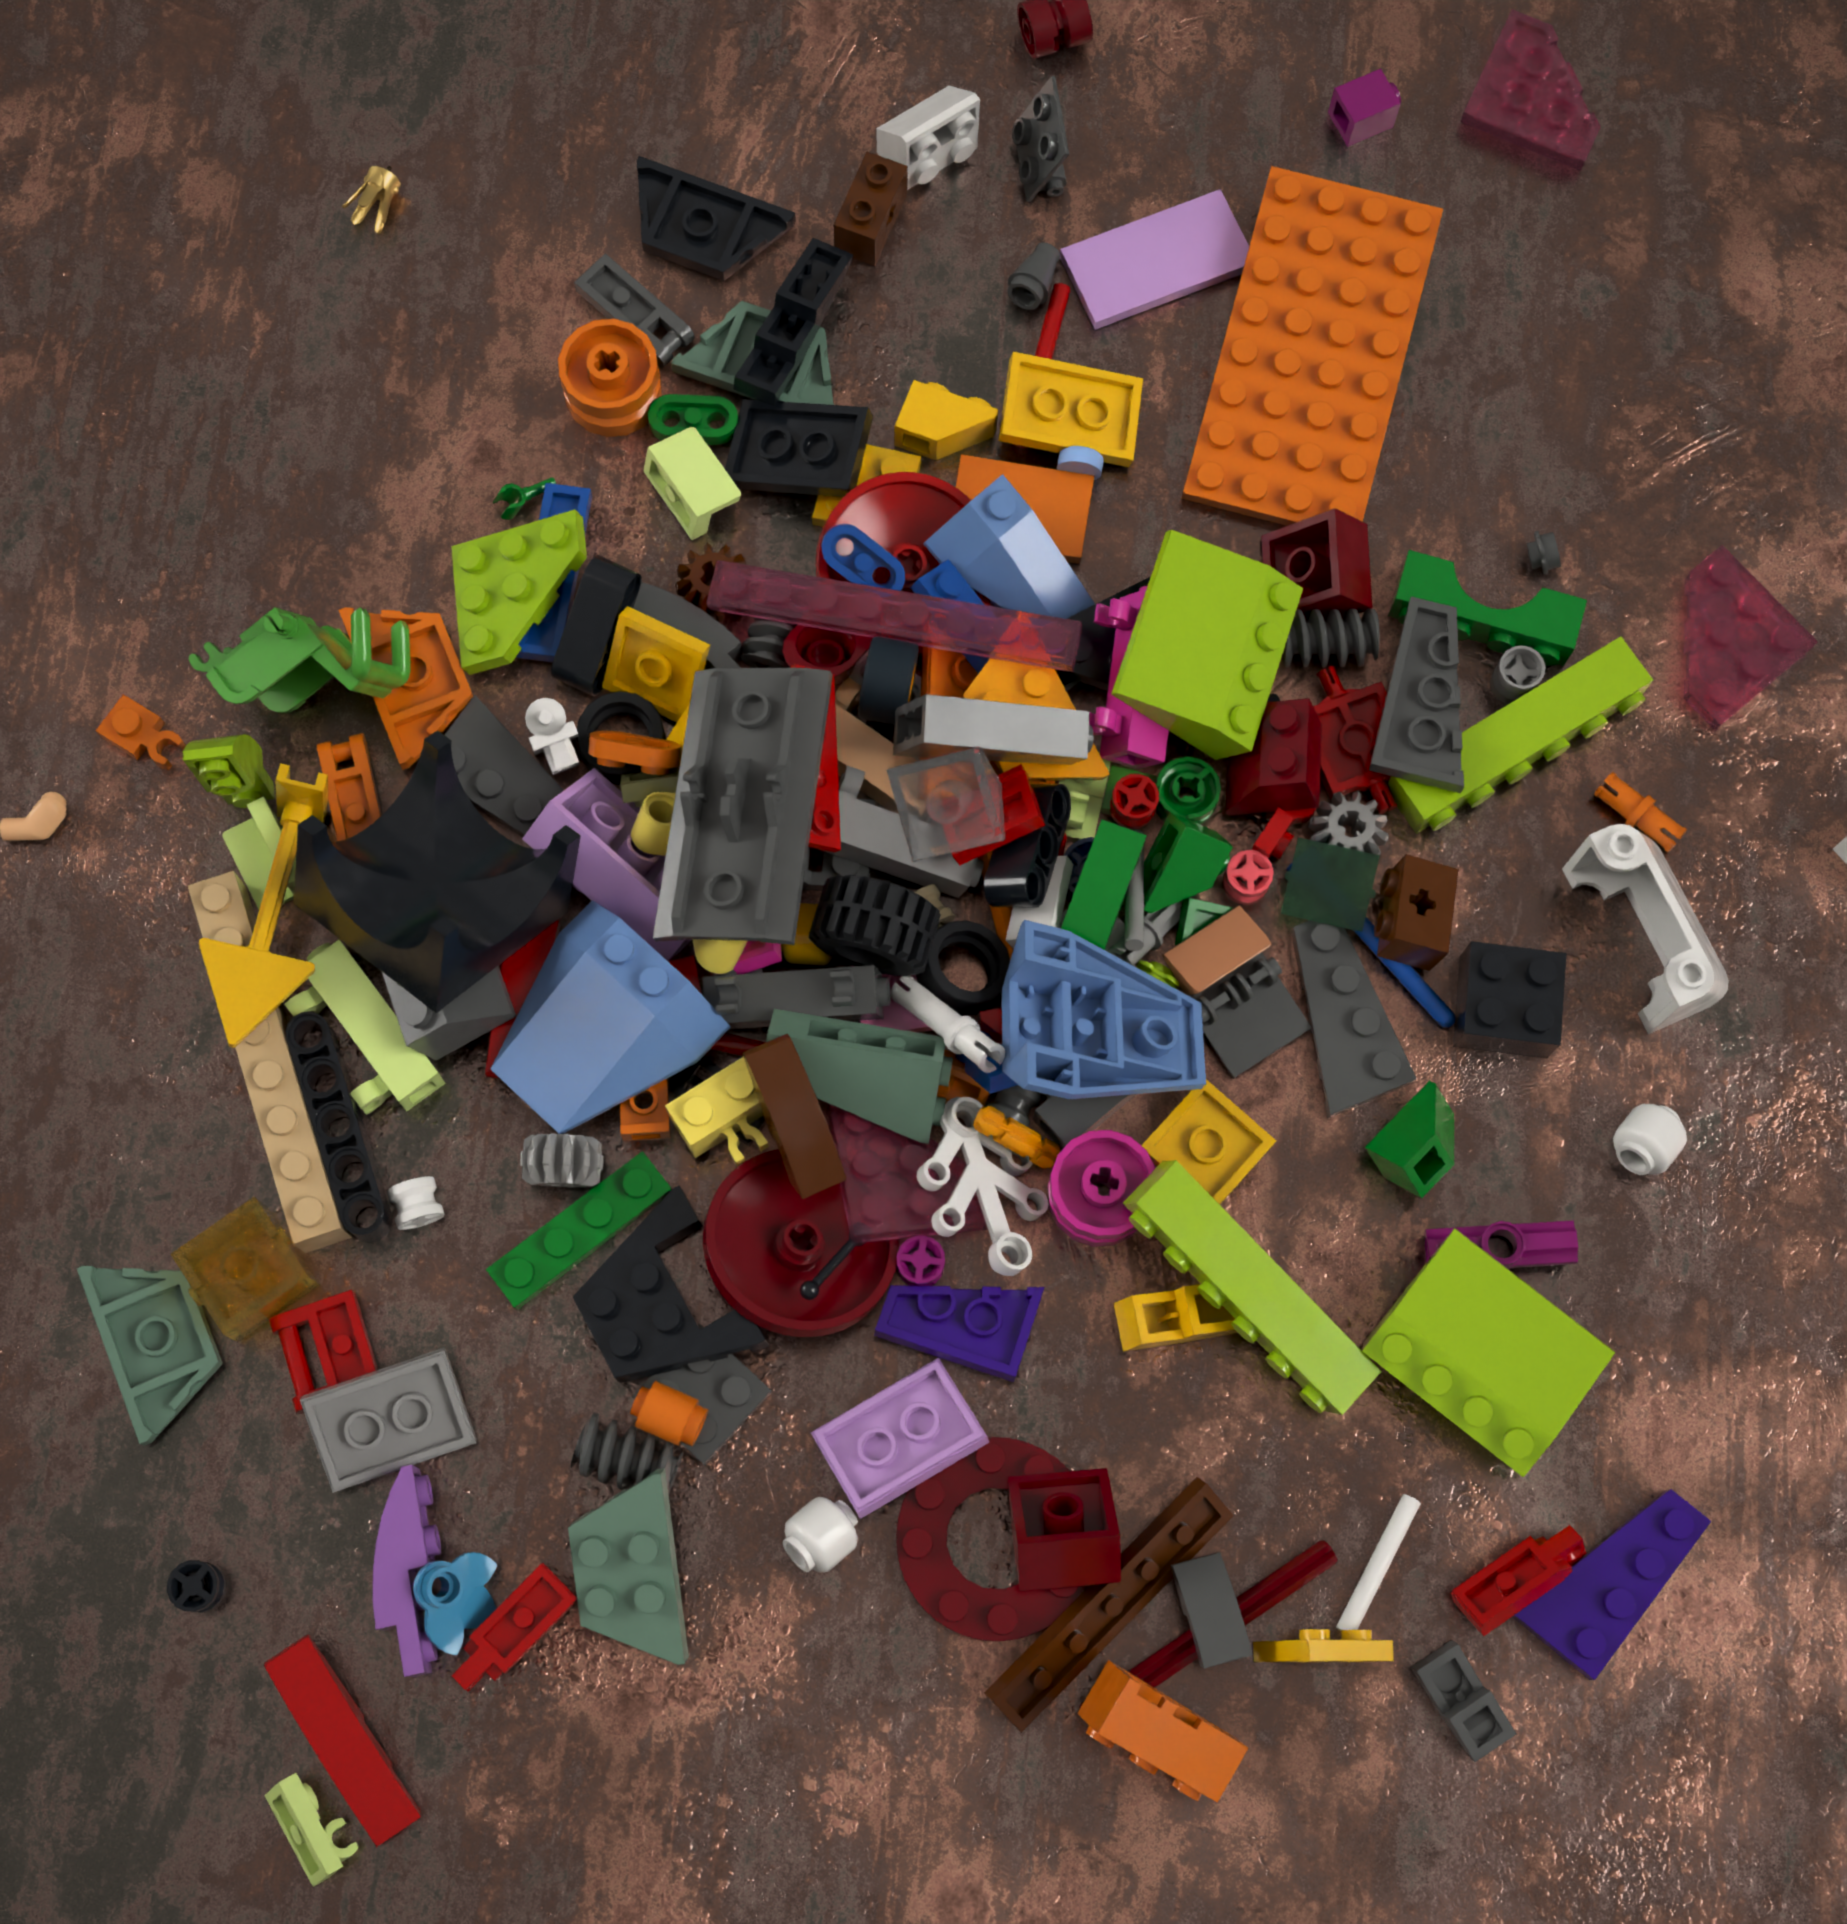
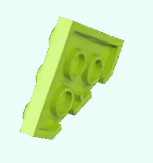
M575 509L451 546L461 668L469 675L511 664L522 649L518 645L533 623L537 625L541 623L560 596L556 592L570 571L577 572L587 558L583 517Z

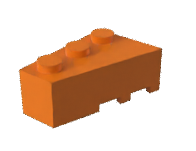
M1110 1660L1107 1661L1077 1713L1089 1725L1085 1732L1086 1734L1110 1749L1116 1744L1129 1751L1131 1755L1128 1759L1153 1775H1156L1158 1769L1174 1777L1175 1779L1171 1785L1197 1802L1203 1794L1218 1803L1248 1750V1747L1236 1737Z

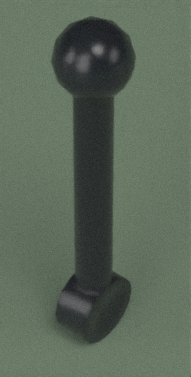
M861 1224L855 1225L851 1229L849 1240L812 1281H805L801 1284L800 1295L804 1299L813 1300L818 1296L820 1285L856 1246H862L867 1242L870 1237L869 1229Z

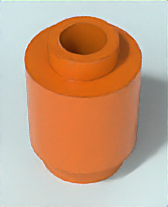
M655 1381L650 1389L644 1386L640 1388L630 1414L637 1417L636 1428L674 1445L680 1446L683 1442L693 1447L703 1428L709 1409L700 1406L699 1399Z

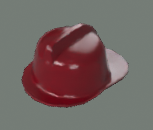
M838 593L826 597L815 605L785 638L782 653L787 665L791 667L794 664L813 669L831 671L834 674L835 685L847 680L853 672L856 663L870 648L872 639L880 633L881 617L878 609L868 598L856 593Z

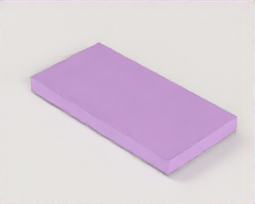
M1221 189L1064 247L1060 249V259L1094 330L1241 275L1249 245Z

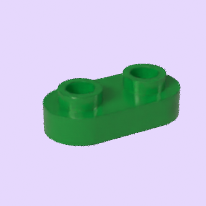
M666 394L652 402L648 410V421L652 434L660 441L689 427H695L707 445H721L733 439L738 422V413L734 404L721 396ZM668 419H677L679 421L673 427H668L664 424ZM716 420L724 423L718 429L709 426L711 422Z

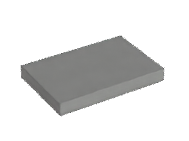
M445 1347L306 1394L300 1398L332 1493L400 1470L402 1466L415 1465L477 1442Z

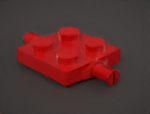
M1329 666L1327 671L1324 668L1316 675L1327 697L1313 707L1322 724L1320 777L1330 800L1333 794L1339 791L1346 795L1354 791L1369 790L1373 800L1377 802L1378 813L1390 812L1397 807V803H1395L1387 785L1392 776L1368 771L1387 695L1385 687L1381 681L1362 689L1345 690L1335 671V666Z

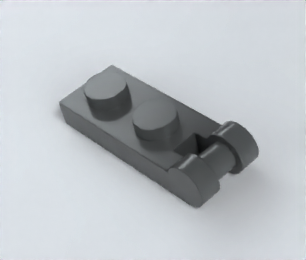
M606 253L574 282L576 292L607 319L614 318L632 323L647 334L656 350L658 366L664 368L673 360L672 353L680 346L686 347L695 339L692 329ZM662 326L668 333L659 340L652 333Z

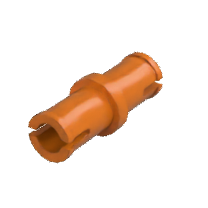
M1614 772L1609 774L1604 782L1616 790L1618 796L1602 785L1594 793L1596 798H1600L1627 819L1625 825H1630L1633 828L1637 827L1664 848V851L1667 853L1677 843L1663 833L1662 829L1665 828L1677 839H1681L1688 830L1654 805L1656 802L1654 798L1650 795L1643 797Z

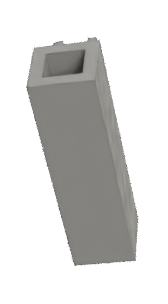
M850 766L846 767L845 773L841 774L838 783L841 850L836 853L822 851L922 886L935 884L940 892L959 898L970 886L975 887L984 866L983 860L977 857L959 866L951 854L943 825L942 829L856 799L865 772Z

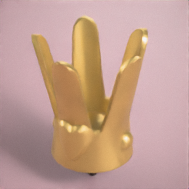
M371 166L364 177L362 186L341 206L343 208L348 207L362 193L351 217L352 224H360L375 202L380 200L375 231L378 234L381 233L386 223L391 200L398 193L401 186L399 179L390 172L391 166H388L387 169Z

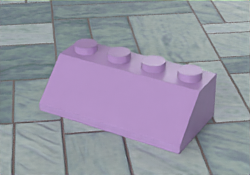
M593 768L548 802L522 840L533 849H546L552 840L553 834L565 825L581 835L572 886L577 891L585 894L591 901H595L620 917L662 957L670 961L692 939L658 942L653 939L665 856L645 853L634 845L631 838V829L640 808L635 807L633 802L623 803L622 792Z

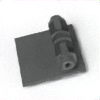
M1055 76L1049 78L1013 125L1012 139L1014 144L1017 145L1020 162L1019 178L1024 184L1027 202H1031L1039 191H1046L1050 197L1063 194L1064 187L1067 184L1062 163L1069 156V149Z
M1262 952L1202 992L1188 995L1201 1002L1203 1033L1233 1079L1312 1028L1278 977L1282 973L1280 965L1273 957L1267 960Z

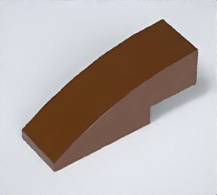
M785 1034L743 1052L742 1054L770 1135L777 1143L789 1181L800 1197L804 1199L847 1180L821 1107L791 1037Z

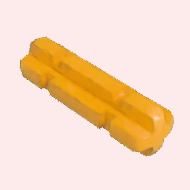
M993 1106L981 1107L973 1121L975 1130L987 1137L992 1135L994 1141L1023 1158L1029 1156L1030 1162L1041 1168H1052L1057 1155L1061 1152L1058 1144L1048 1138L1042 1140L1039 1133L1011 1117L1006 1119L1005 1114Z

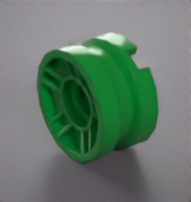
M1189 756L1176 758L1167 763L1158 774L1156 786L1159 790V802L1156 813L1163 822H1165L1169 812L1200 825L1208 822L1215 812L1221 792L1219 776L1213 767L1202 759ZM1180 788H1191L1195 793V798L1193 796L1178 797Z

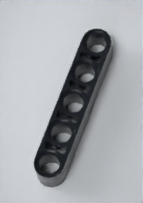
M302 1012L294 1016L288 1023L285 1031L286 1041L340 1220L344 1227L360 1241L366 1243L378 1242L385 1238L391 1230L393 1223L392 1213L359 1106L350 1095L354 1089L338 1037L327 1021L319 1014ZM313 1029L322 1030L323 1035L317 1045L309 1048L302 1047V1039L307 1032ZM325 1073L336 1074L335 1084L330 1090L326 1092L315 1091V1084L320 1076ZM340 1117L349 1118L350 1125L345 1134L340 1137L329 1136V1126L335 1119ZM352 1162H362L364 1170L360 1178L354 1182H343L342 1173L344 1168ZM370 1206L376 1207L378 1215L373 1225L368 1228H357L356 1217L360 1210Z

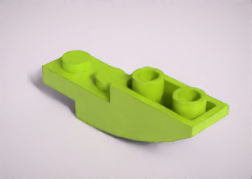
M242 734L193 740L185 746L183 750V761L206 792L222 796L228 805L232 804L238 808H248L247 804L263 796L266 800L275 799L273 780L263 767L262 748L251 736Z

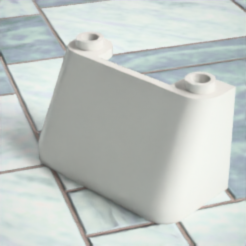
M1625 824L1611 825L1590 834L1562 870L1572 889L1581 885L1593 886L1601 891L1600 894L1604 901L1625 892L1664 966V973L1647 983L1652 991V998L1649 1004L1637 1013L1647 1033L1651 1034L1710 1008L1720 1001L1728 990L1729 980L1726 971L1659 846L1655 841L1637 829Z

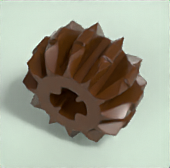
M708 542L704 546V554L701 556L689 550L687 554L689 564H679L677 568V575L681 579L675 584L677 595L684 597L685 600L702 609L707 614L715 613L717 621L721 623L725 619L724 611L726 610L739 616V613L742 611L739 601H750L752 593L748 585L753 582L752 571L744 569L746 560L742 553L731 557V549L727 544L716 553L713 552V547ZM715 579V584H718V581L722 580V584L714 586L713 581H711L710 586L706 583Z

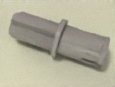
M1180 902L1156 912L1147 913L1144 916V947L1141 950H1128L1125 947L1124 935L1107 952L1116 957L1125 953L1126 957L1123 961L1134 966L1150 950L1158 949L1163 943V937L1179 922L1181 913Z

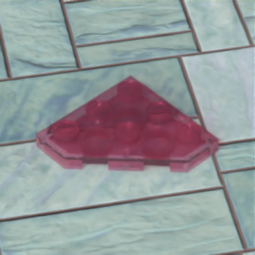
M1512 9L1460 122L1581 171L1601 126L1594 112L1589 113L1581 96L1583 89L1570 62L1564 61L1557 46L1559 39L1553 26Z
M1723 545L1691 570L1685 578L1687 618L1684 621V655L1686 656L1684 699L1717 731L1812 650L1818 641Z
M829 1104L826 1111L829 1130L847 1180L840 1182L852 1243L911 1238L919 1235H939L933 1229L931 1223L932 1215L949 1200L967 1165L966 1162L955 1155L949 1165L951 1174L949 1181L937 1191L925 1190L917 1180V1171L920 1166L933 1157L939 1143L932 1138L929 1139V1144L917 1142ZM928 1168L929 1175L933 1179L939 1180L937 1172ZM975 1192L964 1213L965 1224L957 1233L988 1230ZM943 1214L944 1221L948 1225L954 1226L952 1218L947 1214Z

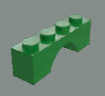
M1409 550L1400 569L1388 616L1396 618L1401 624H1404L1411 597L1457 607L1458 641L1470 639L1487 644L1489 649L1499 653H1505V651L1515 646H1527L1539 652L1546 666L1557 664L1564 666L1575 649L1587 600L1542 587L1533 599L1519 607L1511 609L1490 608L1473 600L1462 589L1456 577L1454 562Z

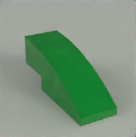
M1101 819L1061 929L1068 930L1103 950L1106 949L1147 835Z

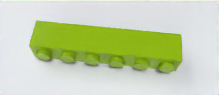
M1620 636L1463 731L1461 770L1464 774V788L1461 793L1392 776L1387 785L1395 803H1397V808L1416 834L1429 826L1433 831L1442 828L1457 816L1454 811L1466 803H1469L1471 808L1478 806L1495 793L1494 786L1504 780H1507L1510 785L1519 781L1532 771L1533 768L1530 764L1543 756L1547 761H1551L1564 753L1571 746L1568 741L1579 734H1582L1586 739L1608 724L1606 718L1619 711L1624 716L1635 710L1646 700L1643 694L1653 682L1652 677Z
M1177 1160L1162 1161L1123 1202L1132 1213L1129 1217L1132 1225L1147 1238H1151L1154 1235L1167 1248L1163 1252L1167 1261L1183 1274L1189 1271L1201 1283L1197 1290L1202 1297L1217 1309L1223 1306L1235 1318L1231 1323L1233 1328L1248 1342L1254 1344L1257 1341L1269 1353L1265 1358L1267 1363L1282 1377L1288 1379L1291 1376L1303 1388L1299 1392L1301 1398L1318 1413H1322L1325 1410L1326 1412L1343 1415L1382 1372Z

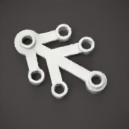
M955 1097L945 1104L944 1114L940 1120V1125L945 1134L933 1157L928 1159L918 1169L917 1180L925 1190H939L949 1181L951 1175L949 1165L961 1147L967 1165L947 1203L932 1215L931 1223L933 1229L944 1237H950L957 1233L965 1224L964 1213L976 1192L993 1243L988 1251L989 1264L995 1272L1004 1276H1013L1030 1264L1032 1249L1025 1237L1015 1232H1010L997 1191L1014 1201L1018 1215L1027 1221H1034L1047 1211L1049 1206L1048 1198L1040 1189L1029 1188L1013 1177L1022 1175L1032 1166L1033 1163L1030 1162L1029 1156L1023 1158L994 1141L992 1135L987 1137L975 1130L973 1121L983 1105L971 1097ZM957 1117L964 1120L966 1127L959 1122ZM982 1145L1001 1156L1000 1163L1003 1170L986 1159ZM1012 1154L1017 1155L1021 1159L1022 1166L1014 1162ZM928 1168L937 1172L939 1180H935L929 1175ZM1027 1198L1034 1201L1037 1211L1029 1207ZM943 1214H947L952 1218L954 1226H950L944 1221ZM1002 1252H1005L1010 1257L1011 1263L1005 1260Z

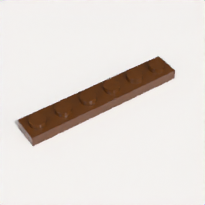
M1196 1477L1121 1553V1582L1090 1585L984 1694L1022 1733L1173 1579L1170 1565L1192 1559L1233 1517V1514L1209 1485Z

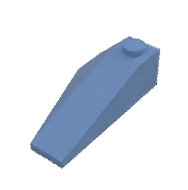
M1003 474L923 543L939 564L949 559L972 589L991 600L989 603L1002 611L1004 609L1018 618L1026 615L1034 631L1050 641L1052 640L1055 627L1061 621L1095 605L1034 511Z

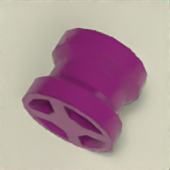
M925 1235L913 1236L905 1240L899 1247L896 1256L897 1273L907 1286H933L940 1280L945 1268V1253L935 1239Z

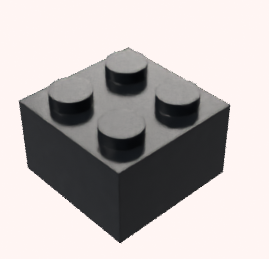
M1471 941L1459 959L1453 1047L1548 1058L1561 1045L1567 953Z

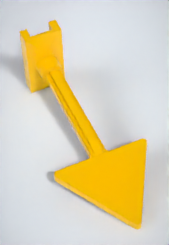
M280 763L275 784L277 817L281 818L280 824L283 828L250 944L247 947L208 938H201L199 940L201 955L226 1039L231 1048L239 1045L315 972V965L312 962L273 954L269 950L296 857L298 824L312 815L325 824L328 813V774L318 772L316 783L312 785L291 780L290 765Z

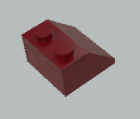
M1334 508L1261 536L1263 563L1271 566L1303 588L1297 609L1302 610L1305 620H1307L1308 614L1312 609H1319L1325 620L1330 609H1338L1343 619L1349 608L1356 609L1358 613L1364 612L1367 608H1373L1368 525Z
M1309 698L1267 702L1252 752L1228 757L1225 812L1228 816L1276 812L1278 807L1284 811L1319 808L1322 724Z
M1107 1468L1008 1476L1014 1555L1020 1591L1121 1582L1120 1531Z

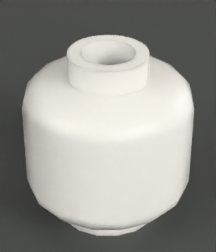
M1641 1104L1633 1108L1618 1127L1613 1137L1617 1158L1627 1170L1638 1175H1658L1665 1172L1683 1150L1687 1142V1135L1678 1114L1674 1110L1662 1105Z
M824 1497L814 1498L785 1523L784 1532L786 1538L783 1540V1547L791 1560L801 1570L805 1572L811 1570L819 1573L828 1572L856 1548L858 1537L854 1526L858 1523L857 1517L852 1509L841 1500L834 1503Z

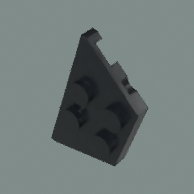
M639 156L637 159L641 238L644 252L725 281L795 225V212Z

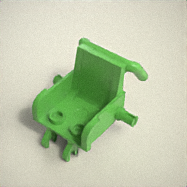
M274 607L239 635L242 642L236 647H226L222 652L214 643L206 642L204 649L209 654V660L206 663L203 662L199 655L191 654L189 656L191 666L197 671L207 673L206 677L224 700L234 704H248L259 697L269 710L278 713H290L298 709L306 702V699L334 677L350 691L384 699L391 693L392 689L399 688L408 681L411 671L410 633L406 622L400 620L391 627L392 665L372 660L370 615L363 608H358L351 615V641L349 636L339 628L331 626L318 627L310 617Z

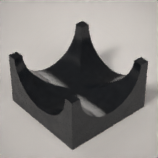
M438 730L424 739L418 764L401 794L388 810L365 830L351 838L331 842L327 833V826L313 815L298 824L294 890L295 905L435 1013L568 912L581 835L565 825L553 834L552 840L546 849H531L516 844L500 834L481 816L466 795L454 767L451 750L452 740Z

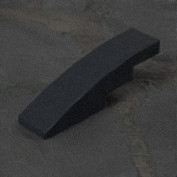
M812 238L776 292L774 307L755 335L754 348L734 377V390L775 406L821 326L851 265L853 254Z

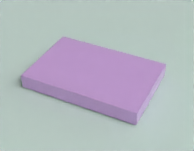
M939 1357L811 1432L814 1441L860 1519L989 1443L986 1433Z

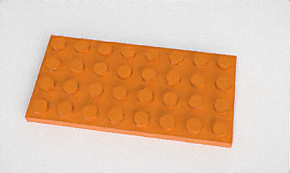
M1271 166L1181 499L1285 526L1334 508L1363 522L1443 208Z

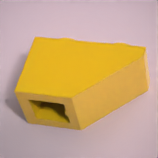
M913 380L894 426V446L933 460H939L993 438L997 430L998 409L992 407L981 398H965L953 394L938 383L928 382L925 384Z

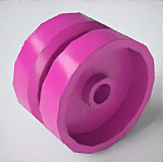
M1113 1130L1089 1131L1072 1139L1057 1155L1047 1185L1048 1208L1057 1226L1072 1240L1092 1247L1114 1246L1136 1233L1137 1229L1129 1221L1132 1213L1123 1202L1156 1167L1147 1150L1132 1137ZM1095 1185H1106L1109 1189L1107 1196L1098 1195L1099 1190Z

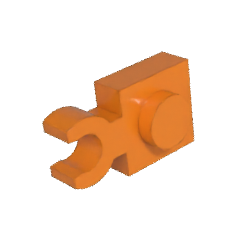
M124 694L95 730L101 738L136 760H139L145 750H147L154 763L165 770H170L172 765L168 759L161 755L163 748L168 745H174L183 751L186 746L175 732L168 730L160 731L165 725L160 716Z

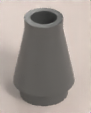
M1044 242L1039 243L1029 257L1009 276L1007 293L1011 301L1017 306L1032 310L1047 301L1056 264L1060 259V253L1053 245Z

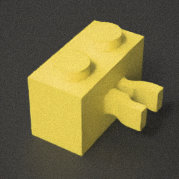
M744 1056L665 1105L671 1122L695 1158L727 1139L730 1155L738 1167L745 1162L743 1154L738 1149L740 1144L739 1138L735 1134L739 1130H741L746 1139L755 1141L761 1152L769 1147L763 1134L757 1128L749 1125L762 1117L763 1112Z

